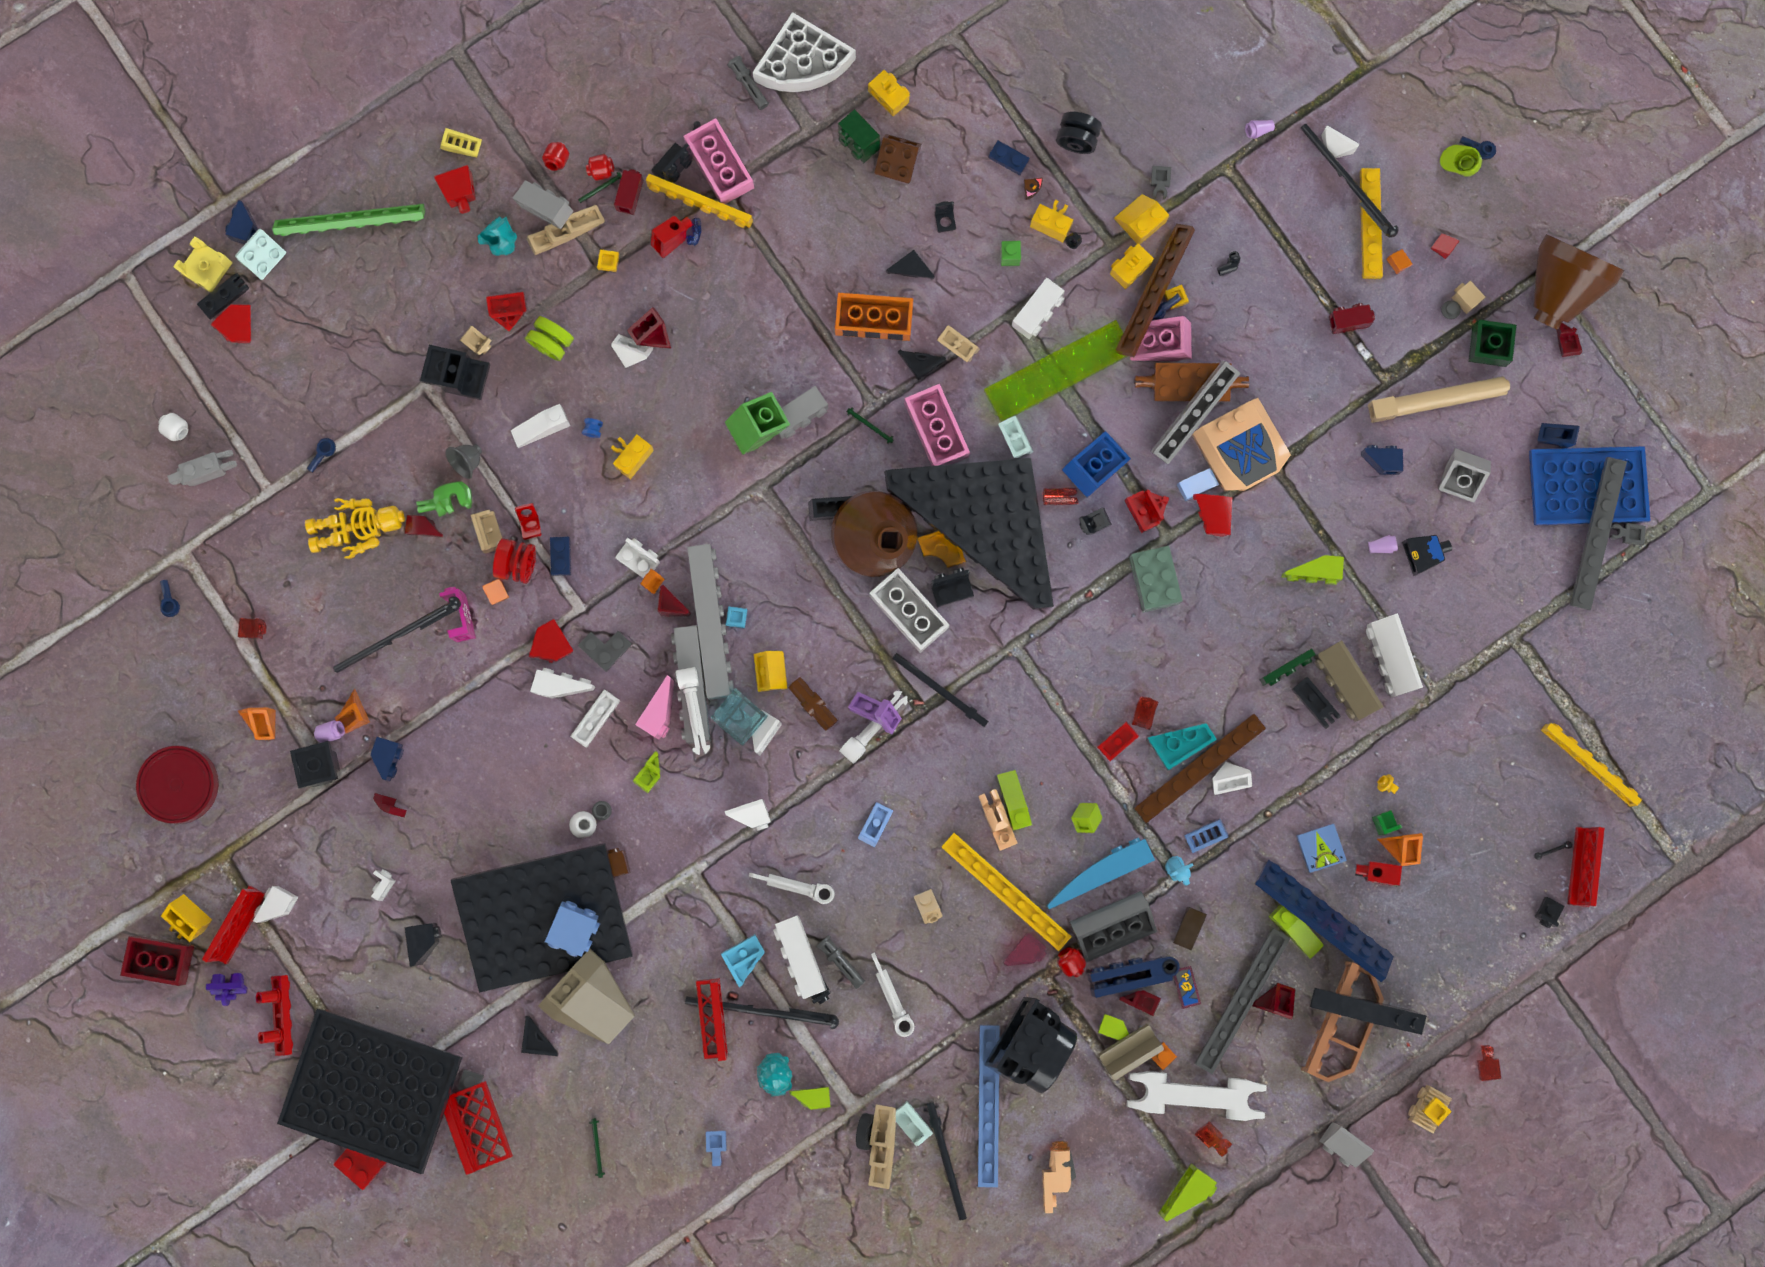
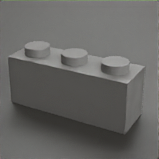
M525 180L513 197L514 201L522 209L559 229L563 227L573 213L569 202L562 196L556 197L552 191L548 189L546 191L543 190L535 182L531 184Z
M816 386L781 408L790 426L778 434L781 440L785 437L788 439L796 433L795 430L800 427H807L811 424L812 419L815 417L820 418L827 413V409H829L828 403Z

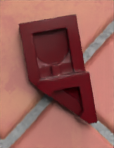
M1563 321L1557 330L1561 356L1580 355L1582 347L1578 334H1576L1578 329L1575 327L1570 328Z
M407 515L404 534L443 538V534L438 531L433 520L428 519L426 516Z
M378 793L374 794L373 799L382 811L405 818L407 810L395 807L397 799Z
M1139 990L1122 996L1119 1000L1154 1017L1161 998L1145 990Z

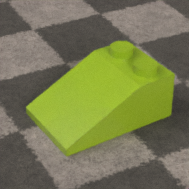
M1191 1163L1158 1214L1168 1222L1205 1201L1208 1196L1212 1197L1217 1189L1215 1186L1217 1182Z

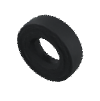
M864 1113L860 1117L856 1131V1146L858 1149L869 1150L872 1147L869 1144L874 1119L873 1114Z

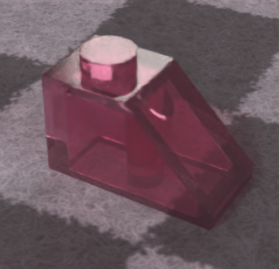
M1026 933L1004 960L1003 964L1012 966L1032 964L1036 961L1040 962L1047 954L1044 952L1046 947L1032 935Z

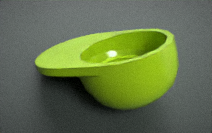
M1452 145L1441 154L1440 164L1446 171L1470 177L1480 170L1482 157L1475 148Z

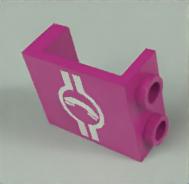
M456 587L444 589V592L439 593L442 599L449 602V598L454 596L461 601L459 613L463 627L448 630L449 638L457 643L476 638L466 594L460 589H456Z

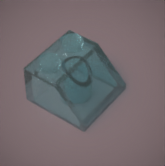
M737 688L728 695L711 716L724 731L742 746L768 717L749 697Z

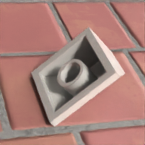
M763 710L760 713L756 712L751 719L754 751L759 756L782 725L779 720Z
M763 799L725 811L727 816L753 829L757 828V831L768 828V824L771 823Z

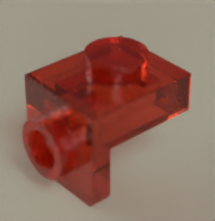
M1140 696L1135 707L1131 725L1150 730L1159 702L1149 697Z

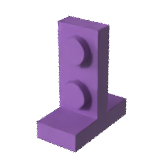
M857 692L848 706L850 711L880 724L890 734H893L902 719L890 701L883 699L880 702L860 692Z

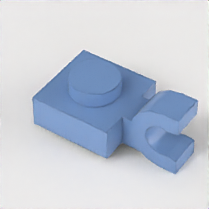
M706 1131V1152H712V1166H721V1151H727L726 1131Z

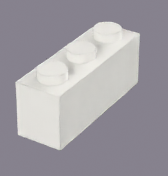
M1046 278L1015 317L1012 327L1028 339L1033 335L1036 337L1042 329L1040 325L1043 321L1047 322L1053 315L1052 310L1054 307H1059L1064 301L1063 295L1065 291Z

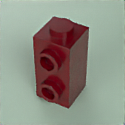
M633 169L629 171L623 170L614 202L616 211L631 215L635 214L644 181L639 171Z
M1363 303L1355 304L1352 308L1347 309L1345 307L1335 308L1329 315L1332 334L1369 328L1375 320V314L1371 310L1370 304L1363 305Z

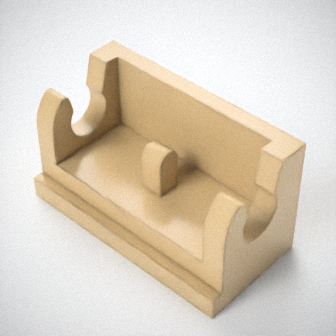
M949 325L937 339L938 342L967 363L980 350L978 346Z
M486 510L472 514L471 518L481 550L485 554L496 551L502 535L494 511Z

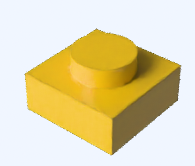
M600 250L597 269L617 272L619 252Z
M1182 285L1166 290L1164 294L1167 301L1177 293L1182 298L1170 310L1189 303Z
M1434 1097L1422 1110L1437 1126L1452 1112L1437 1097Z

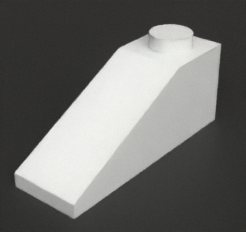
M558 404L511 430L517 447L520 448L570 426L564 409Z

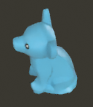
M1173 856L1166 862L1165 869L1173 881L1178 880L1183 882L1184 885H1189V878L1191 877L1190 868L1194 865L1191 863L1184 866L1181 857Z

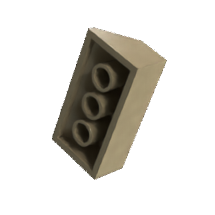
M1342 640L1314 656L1317 668L1323 670L1326 675L1325 680L1330 687L1333 686L1336 691L1335 696L1337 700L1344 704L1346 707L1345 712L1351 720L1353 719L1354 722L1359 721L1384 707Z

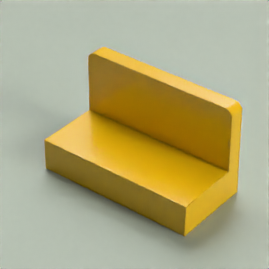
M764 651L754 654L758 692L787 689L783 651Z

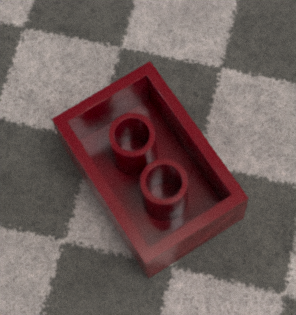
M129 936L120 976L175 986L186 985L194 946L141 936Z

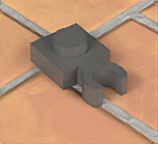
M1152 166L1151 186H1156L1152 194L1153 199H1156L1158 192L1163 194V200L1166 199L1167 190L1165 187H1170L1171 167Z
M1629 523L1624 524V528L1618 524L1611 526V529H1616L1618 533L1617 535H1610V539L1623 538L1622 543L1644 545L1646 526Z
M465 1069L458 1089L464 1090L482 1083L484 1075ZM480 1088L476 1089L474 1095L478 1094ZM462 1095L458 1096V1097H457V1102H458V1104L461 1103V1099H462V1098H466V1097H464V1096H462Z

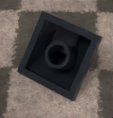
M437 923L404 927L410 967L423 965L439 943L441 929L437 926Z

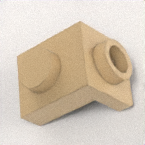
M470 326L459 341L475 354L481 355L490 349V342L492 340L485 337L473 326Z
M932 889L913 896L925 924L936 922L942 917Z

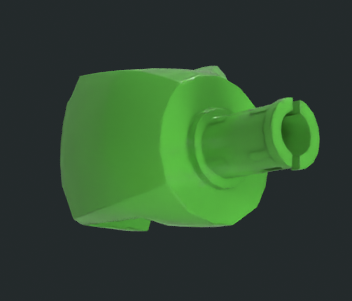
M452 482L436 488L433 491V499L416 502L419 513L436 510L438 516L442 517L447 513L455 512L451 502L452 495H457L461 506H465L467 509L471 508L472 492L464 482Z

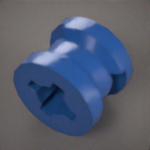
M585 418V428L582 430V434L592 438H600V428L603 422L592 418Z

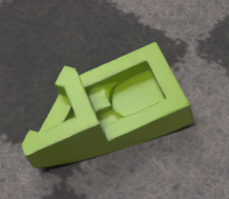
M656 751L633 779V783L646 793H649L660 779L658 752Z
M1107 1014L1103 1015L1098 1033L1119 1041L1129 1035L1123 1020Z
M829 1087L789 1091L791 1096L795 1097L804 1107L810 1110L831 1107Z

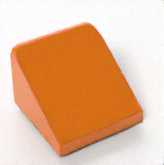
M1403 249L1391 254L1386 259L1396 274L1413 265Z
M496 579L482 586L491 605L509 598L501 579Z

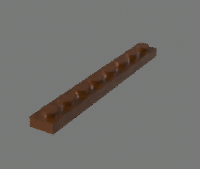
M1176 223L1116 348L1118 354L1135 357L1195 232L1193 226Z
M1252 714L1133 809L1145 824L1263 732L1266 727L1255 714Z

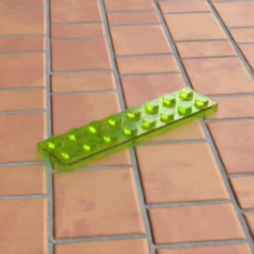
M1114 320L985 388L984 393L999 420L1003 422L1127 358L1128 356L1116 352L1123 331L1117 320Z

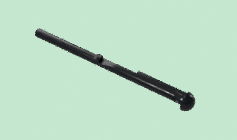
M1304 124L1301 130L1337 171L1338 176L1345 178L1349 187L1362 201L1359 203L1387 237H1395L1399 231L1398 226L1393 227L1311 128Z
M454 596L450 597L449 602L335 665L333 667L334 671L338 673L383 647L393 644L392 641L394 639L403 637L419 627L420 630H423L459 610L461 607L460 599Z
M686 996L685 1004L698 1006V998ZM707 1002L704 1007L712 1008V1005ZM723 1002V1010L831 1026L830 1030L836 1029L839 1025L838 1017L832 1014L789 1008L790 1012L768 1008H753L754 1005Z

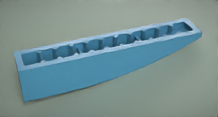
M1138 837L1129 841V846L1122 848L1120 845L1112 849V854L1089 866L1063 887L1046 905L1047 909L1056 907L1155 861L1146 839L1140 840Z

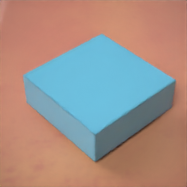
M728 606L726 626L745 628L748 609Z

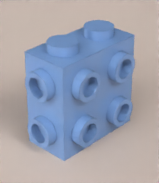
M562 901L545 942L551 948H561L566 950L567 954L571 956L582 957L584 951L588 952L592 941L589 940L591 934H596L600 923L597 920L599 916L595 915L596 913L590 909L583 910L578 908L573 902L566 901L565 903Z

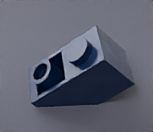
M238 200L232 209V218L226 225L225 235L230 240L245 245L258 228L248 207Z
M1369 445L1361 451V456L1380 475H1399L1403 472V449L1393 445L1386 446L1385 448Z
M376 737L370 755L381 778L391 781L397 773L396 764L402 758L404 749H402L403 745Z

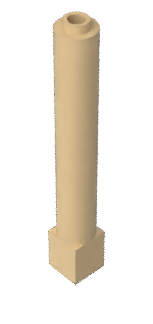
M1502 376L1396 398L1392 396L1372 400L1368 404L1371 422L1375 423L1394 419L1397 416L1507 395L1510 390V383Z

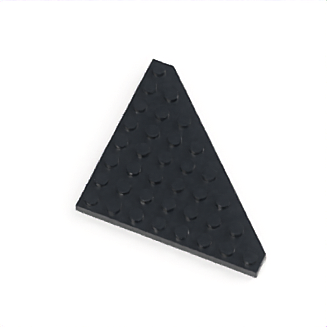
M1031 458L884 471L886 488L889 493L898 497L905 506L924 518L923 520L941 532L953 545L962 549L974 562L983 566L996 580H1000L1012 593L1026 601L1028 606L1033 610L1054 607Z

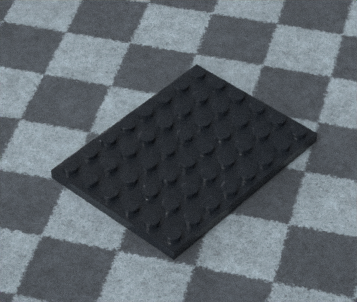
M606 843L450 880L479 993L569 972L581 959V956L574 957L567 954V951L564 949L551 948L545 942L562 901L565 903L566 901L573 902L578 908L583 910L590 909L596 913L595 915L599 916L597 920L600 923L596 934L592 933L589 939L592 941L590 949L605 963L633 957Z
M316 1009L277 1124L418 1174H424L463 1057L323 1009Z

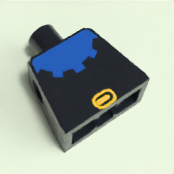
M1437 535L1408 538L1402 542L1413 576L1445 561L1444 553L1452 551L1450 541L1440 542Z

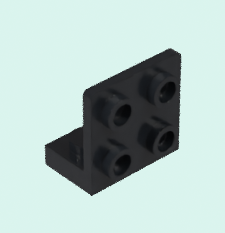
M675 142L652 168V173L661 179L675 183L683 169H687L692 164L693 157L690 145L686 143L681 147Z
M959 568L952 571L953 574L946 576L943 573L934 576L935 579L931 581V589L937 608L974 597L969 581V569Z

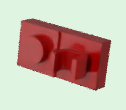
M1126 721L1097 748L1111 761L1135 741L1139 735Z

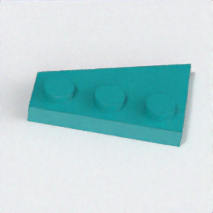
M1207 723L1147 737V740L1167 771L1217 740Z

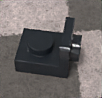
M1544 897L1535 918L1539 919V923L1547 928L1558 927L1559 923L1557 921L1565 906L1549 897Z

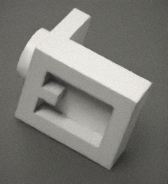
M384 869L382 871L375 870L373 873L382 879L381 882L378 881L372 890L374 893L371 897L377 901H383L395 883V880L391 878L392 874Z

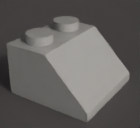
M1455 448L1446 464L1438 490L1474 503L1491 473V461Z
M1334 1122L1331 1123L1319 1140L1324 1145L1322 1149L1331 1155L1336 1153L1340 1156L1339 1161L1347 1167L1350 1165L1355 1168L1358 1167L1374 1152L1373 1149Z

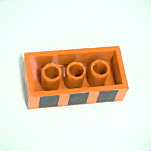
M838 293L835 336L910 341L913 298Z

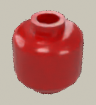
M552 142L547 145L542 160L548 169L557 171L565 167L570 154L563 143Z
M606 154L590 157L586 165L588 176H592L596 181L610 178L612 172L615 171L612 158Z
M1068 947L1058 954L1057 964L1065 976L1079 977L1084 973L1083 969L1086 966V960L1078 949Z

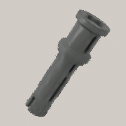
M736 56L731 59L727 66L735 73L736 80L742 82L759 110L766 108L769 102H767L752 79L751 71L743 64L742 57Z
M826 936L816 947L826 954L828 961L835 963L854 985L855 989L859 988L865 980L841 954L842 949L838 948L831 941V936Z

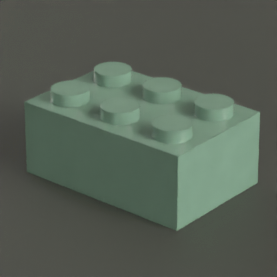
M1169 546L1131 554L1129 560L1142 613L1179 605L1183 602Z

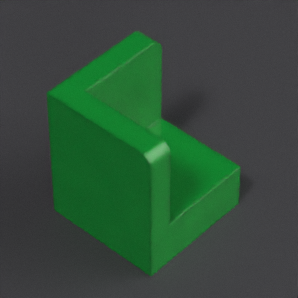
M1392 810L1372 817L1379 835H1385L1402 828L1401 824L1397 825Z

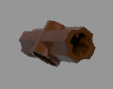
M801 677L788 687L801 702V706L811 717L813 716L825 731L838 721L825 706L826 704L816 692H813Z

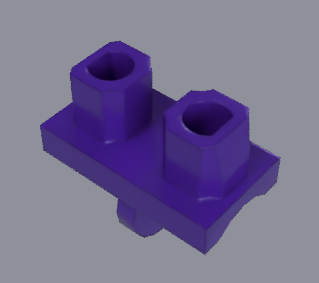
M241 973L231 974L230 983H225V976L223 974H213L211 983L206 984V990H209L211 995H215L216 1001L221 1000L223 1006H228L230 1000H236V994H247L248 989L244 985V976Z

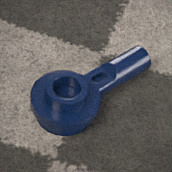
M1464 136L1460 139L1459 143L1475 148L1480 153L1482 159H1491L1496 154V146L1490 141L1478 143Z
M1177 293L1167 302L1161 303L1152 320L1163 319L1166 311L1182 300L1181 296Z
M323 438L318 442L317 454L307 467L309 471L313 473L324 457L332 456L335 453L336 444L333 440Z
M161 580L160 585L164 599L161 600L160 610L164 616L174 617L179 613L180 604L172 598L168 580Z

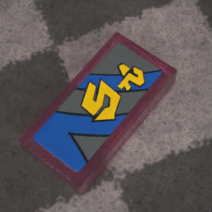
M1191 965L1180 968L1173 978L1181 1008L1185 1009L1200 1005L1201 1000Z

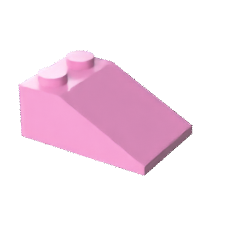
M1185 316L1152 320L1135 357H1130V360L1179 361L1192 359L1191 322Z
M668 675L635 724L658 740L661 737L664 738L670 730L668 726L670 724L674 680Z

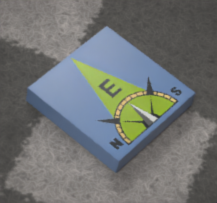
M1334 824L1296 836L1309 873L1347 861Z

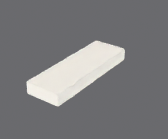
M604 689L570 737L587 748L620 700Z

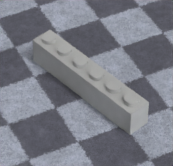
M1221 361L1150 452L1164 463L1169 464L1240 375V372L1226 361Z
M698 626L674 628V633H671L672 645H676V652H673L674 664H678V670L696 667L699 686H696L705 741L710 742ZM684 689L677 690L678 702H682V709H679L680 721H684V728L681 729L682 740H686L687 744H693L694 738L686 698L683 693Z

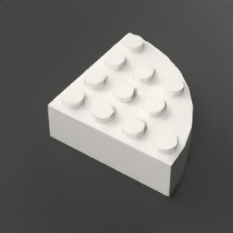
M792 12L753 71L754 82L770 89L785 92L813 90L832 82L842 75L855 61L856 50Z

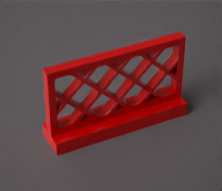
M1576 827L1567 903L1569 905L1596 907L1605 830L1603 827Z
M248 886L247 889L241 890L204 954L203 961H220L224 964L230 962L255 918L254 913L259 905L262 906L265 900V893L253 886Z
M486 1081L449 1096L444 1115L466 1175L513 1157ZM482 1087L484 1092L482 1101L473 1097L476 1089ZM462 1095L468 1098L465 1107L458 1105L457 1096ZM471 1100L480 1104L477 1114L468 1110ZM483 1107L490 1109L491 1116L489 1120L480 1116ZM466 1113L475 1117L472 1126L465 1124L464 1117ZM478 1119L487 1123L484 1132L475 1129ZM490 1125L497 1128L498 1134L496 1139L487 1135ZM473 1132L482 1136L478 1145L471 1141ZM485 1138L494 1142L491 1151L482 1148ZM497 1144L504 1148L506 1155L500 1157L494 1154ZM479 1151L489 1155L486 1163L481 1165L477 1157Z

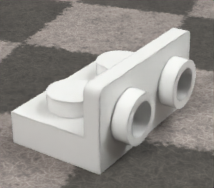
M627 538L625 545L615 557L642 578L650 569L655 570L660 563L657 559L658 555L650 549L645 551L641 548L643 544L635 538L633 540Z

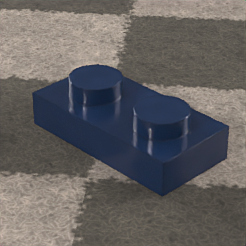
M997 140L988 156L992 161L1021 176L1030 160L1026 155Z
M550 537L551 576L571 575L570 537Z

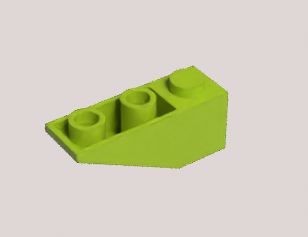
M1324 555L1284 572L1281 577L1287 578V581L1295 582L1298 579H1306L1307 583L1325 581V584L1336 585L1337 582L1343 580L1344 557Z

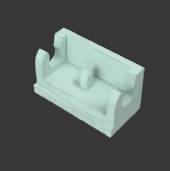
M1016 416L998 424L1014 458L1019 459L1024 454L1034 452Z
M908 1101L896 1110L897 1124L916 1146H919L933 1134V1131Z

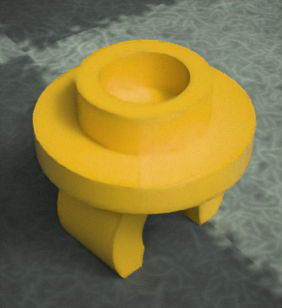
M1390 774L1383 775L1377 782V789L1380 792L1388 791L1395 794L1399 787L1393 783L1394 777Z

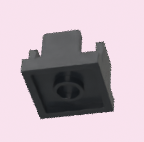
M330 741L290 751L298 789L317 787L332 783L333 780L338 779L337 771H340L336 752L331 749Z

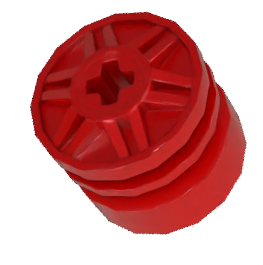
M502 538L497 545L494 556L493 576L508 580L512 573L514 582L520 580L521 583L527 584L535 568L536 546L528 544L526 547V543L521 542L517 549L514 540Z

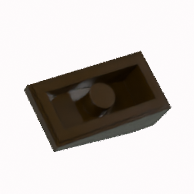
M1187 907L1173 943L1192 951L1207 914Z

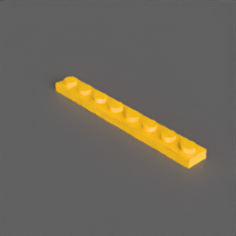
M955 833L942 845L941 848L1056 950L1060 951L1072 937Z

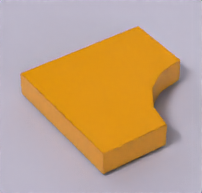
M939 531L917 538L923 557H938L945 563L947 568L966 562L962 549L953 545Z

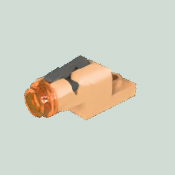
M1067 1141L1052 1142L1049 1168L1051 1169L1042 1170L1043 1207L1045 1213H1053V1208L1057 1205L1056 1195L1052 1193L1068 1192L1071 1181L1076 1178L1072 1154Z

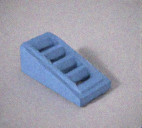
M1218 819L1184 836L1192 853L1228 838V833L1221 819ZM1216 825L1221 833L1220 836L1217 835L1214 829ZM1207 829H1210L1214 837L1213 839H1210L1206 831ZM1201 832L1203 833V835H1204V837H1205V839H1206V841H1207V842H1205V843H1203V841H1202V839H1201V837H1200V835H1199V833H1201ZM1194 835L1196 836L1199 842V846L1197 847L1192 838V836Z

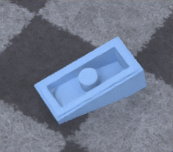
M1211 468L1179 482L1177 487L1186 502L1193 498V494H1202L1218 486L1219 483Z
M876 802L858 839L875 847L893 810Z

